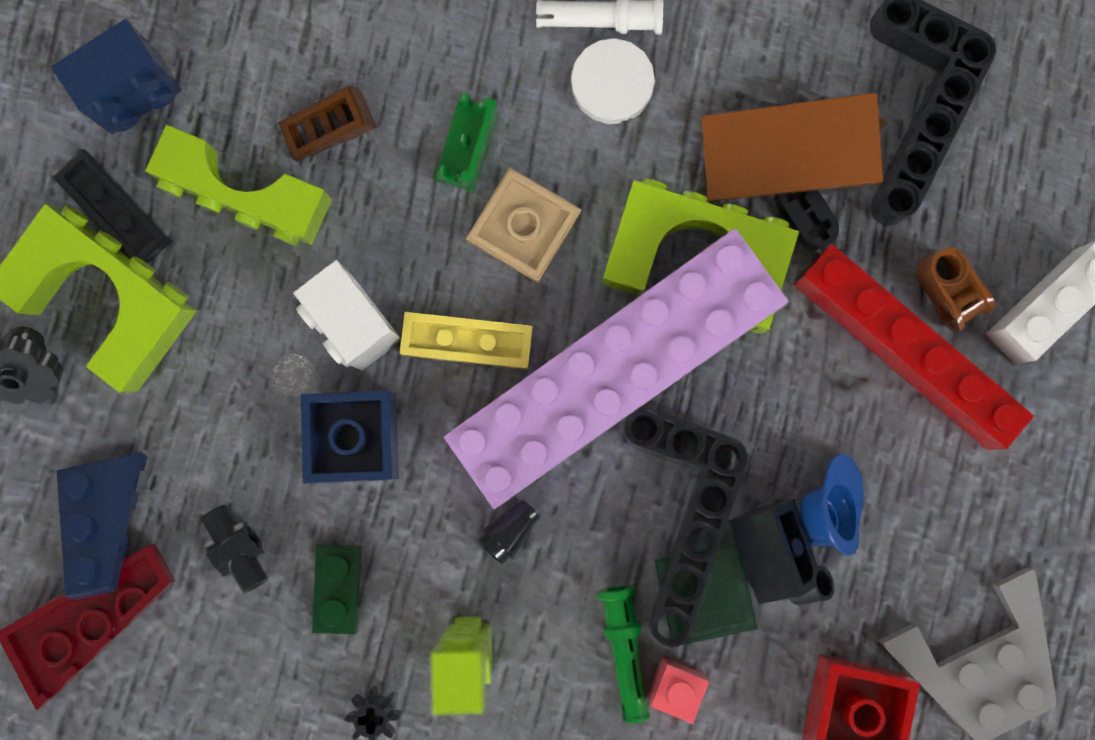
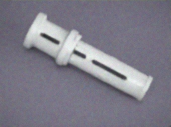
M537 0L536 15H538V18H536L537 28L607 27L616 28V32H620V34H627L628 30H654L656 35H662L664 0H617V2Z

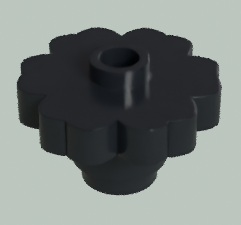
M15 327L11 329L9 333L0 339V400L13 404H22L27 399L40 404L44 403L47 399L55 397L64 371L58 357L53 353L47 352L45 339L38 331L29 327Z

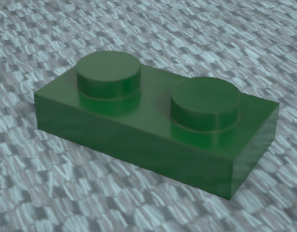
M316 545L312 633L356 635L358 633L362 546Z

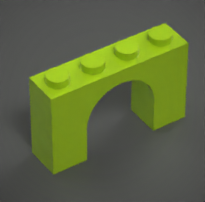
M643 179L642 182L633 180L601 285L641 296L645 291L658 246L668 236L683 229L695 228L706 230L722 238L736 228L774 282L782 290L799 233L797 230L788 228V222L770 216L764 217V220L748 216L747 209L733 204H724L723 207L707 203L708 199L705 196L695 192L684 191L680 195L667 191V186L664 183L653 179ZM774 313L749 331L763 334L770 330Z
M44 204L0 265V300L17 314L40 315L64 281L72 273L86 266H97L113 281L118 292L120 307L114 328L86 367L119 393L138 392L196 314L197 310L186 302L189 296L180 288L169 282L163 285L154 278L155 270L149 264L135 256L130 260L119 251L122 244L118 240L101 230L96 233L88 227L86 223L89 219L83 213L69 205L60 208Z

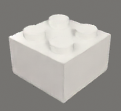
M337 260L293 292L301 303L296 308L299 315L311 329L315 328L320 334L324 332L328 338L323 342L324 347L338 364L342 363L346 368L351 365L363 371L401 341V337L353 275Z

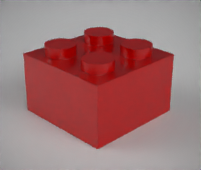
M819 654L802 740H910L920 682L902 672Z

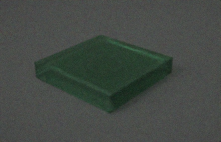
M736 543L719 547L691 635L682 645L758 629L743 559ZM706 549L692 552L695 554L703 553ZM670 556L654 559L659 589ZM683 570L675 574L672 586L676 594L688 595L695 588L696 581L691 572ZM674 613L665 614L669 636L674 637L681 630V618Z

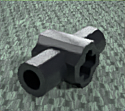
M226 504L212 509L201 517L202 523L212 538V541L205 544L206 555L212 566L223 577L232 574L243 594L256 589L269 580L257 557L264 554L262 542L247 522L242 521L237 524Z

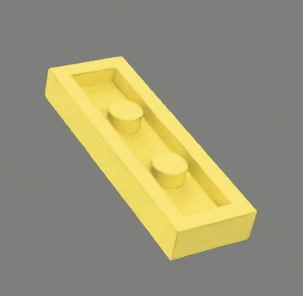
M405 312L400 355L528 370L533 326Z

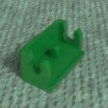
M461 93L436 169L434 181L475 192L498 118L496 100L485 97L482 103L471 100L468 93Z

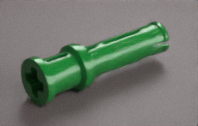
M634 585L612 586L597 591L598 599L603 600L606 619L603 634L606 636V640L611 641L621 701L622 720L626 723H640L650 719L637 637L641 634L642 626L641 622L636 621L633 595L636 594Z

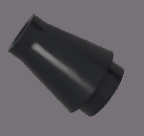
M521 500L514 508L483 528L482 532L484 534L477 541L496 561L503 565L508 558L514 559L532 527L541 516L531 505Z

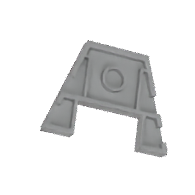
M1026 567L992 584L1012 622V626L936 663L919 627L914 624L878 640L880 646L904 668V671L911 678L920 682V686L972 740H991L1057 707L1039 587L1034 569Z

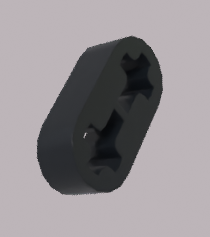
M818 190L804 192L800 201L806 209L805 211L797 200L789 202L786 199L787 194L775 195L774 200L777 208L786 222L789 223V227L799 231L797 239L804 248L811 251H819L825 249L836 240L839 234L838 221ZM807 215L811 217L816 225L823 223L826 226L827 230L823 233L825 240H822L820 236L812 238L809 235L808 231L813 225Z

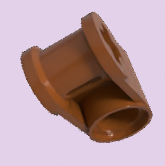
M945 248L924 256L918 262L916 267L918 282L934 304L941 321L952 332H960L965 328V323L980 313L988 314L995 309V302L990 291L980 281L962 251L956 248ZM938 259L947 265L948 276L946 279H942L937 274L936 263Z

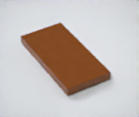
M877 92L701 116L707 198L709 202L884 183Z

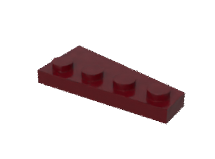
M156 544L148 545L124 559L117 591L76 600L65 598L64 593L0 630V643L36 710L44 707L175 582Z

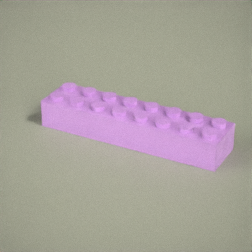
M734 228L444 436V439L493 509H496L789 301L737 229Z

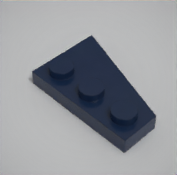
M138 452L57 470L65 598L76 600L117 591L129 539L126 536L131 510L136 509L139 496L136 488L140 471L145 470L148 457L144 453Z

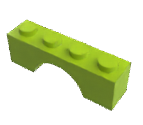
M169 125L165 126L145 172L158 180L156 185L158 189L178 198H181L183 192L197 197L195 204L217 214L220 213L222 208L236 213L235 221L252 229L258 230L261 224L275 230L274 237L293 246H297L299 240L310 245L313 244L332 201L325 190L287 174L282 175L269 187L258 191L243 192L231 189L225 185L220 176L218 152L205 140Z
M464 616L455 618V624H448L431 653L433 715L481 714L484 711L486 684H490L492 679L491 623H481V617Z

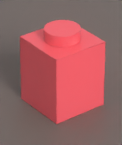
M662 655L646 696L652 708L693 724L709 680L702 671Z

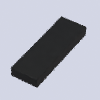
M84 148L52 176L103 232L111 235L122 244L120 250L130 260L135 256L149 264L173 242L90 152Z

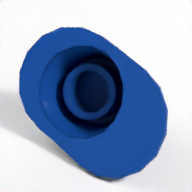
M846 454L835 455L829 462L824 484L804 496L801 502V516L811 546L836 547L841 553L849 556L855 554L859 547V526L863 508L864 489L858 466Z

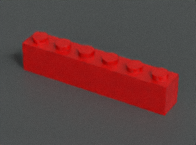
M833 244L820 252L793 283L795 287L986 450H1007L1035 417Z

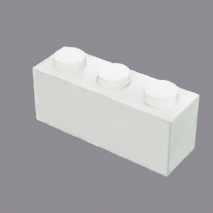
M1095 241L1074 249L985 334L1014 365L1036 361L1095 305Z

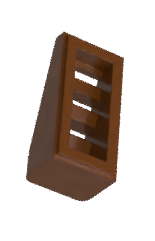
M350 85L278 122L292 157L297 162L359 137L377 127L363 93ZM346 106L350 107L355 120L351 121L345 108ZM334 111L341 126L338 129L335 128L329 114ZM319 118L325 135L320 137L313 121ZM302 124L311 141L306 145L298 130V126Z

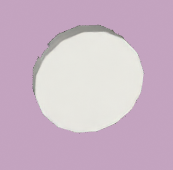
M616 38L599 40L585 48L575 61L571 75L573 96L580 110L594 121L606 124H617L638 116L650 102L655 83L653 66L645 52L631 42Z

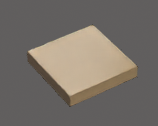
M509 167L468 234L466 241L539 284L580 216L582 209Z

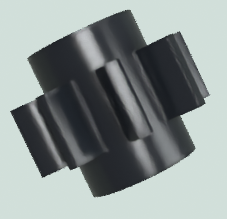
M373 686L369 691L367 699H364L359 694L352 698L351 701L358 710L349 712L345 716L344 721L354 722L356 729L352 736L354 740L360 736L369 738V740H378L381 733L388 738L393 737L396 731L389 721H396L402 715V711L398 709L393 710L391 704L395 695L393 692L384 697L378 695L377 687ZM370 707L374 708L377 716H382L378 724H373L371 716H365Z

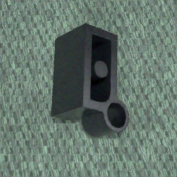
M795 499L755 508L729 520L733 530L734 541L740 550L748 573V581L753 588L758 604L789 599L795 605H803L830 600L833 597V577L825 566H818Z

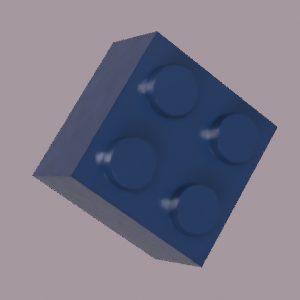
M127 19L122 20L50 66L78 110L112 135L116 132H124L131 129L137 124L139 117L152 109L165 107L173 100L174 95L182 90L157 50Z
M388 390L300 394L303 484L399 479L396 393Z

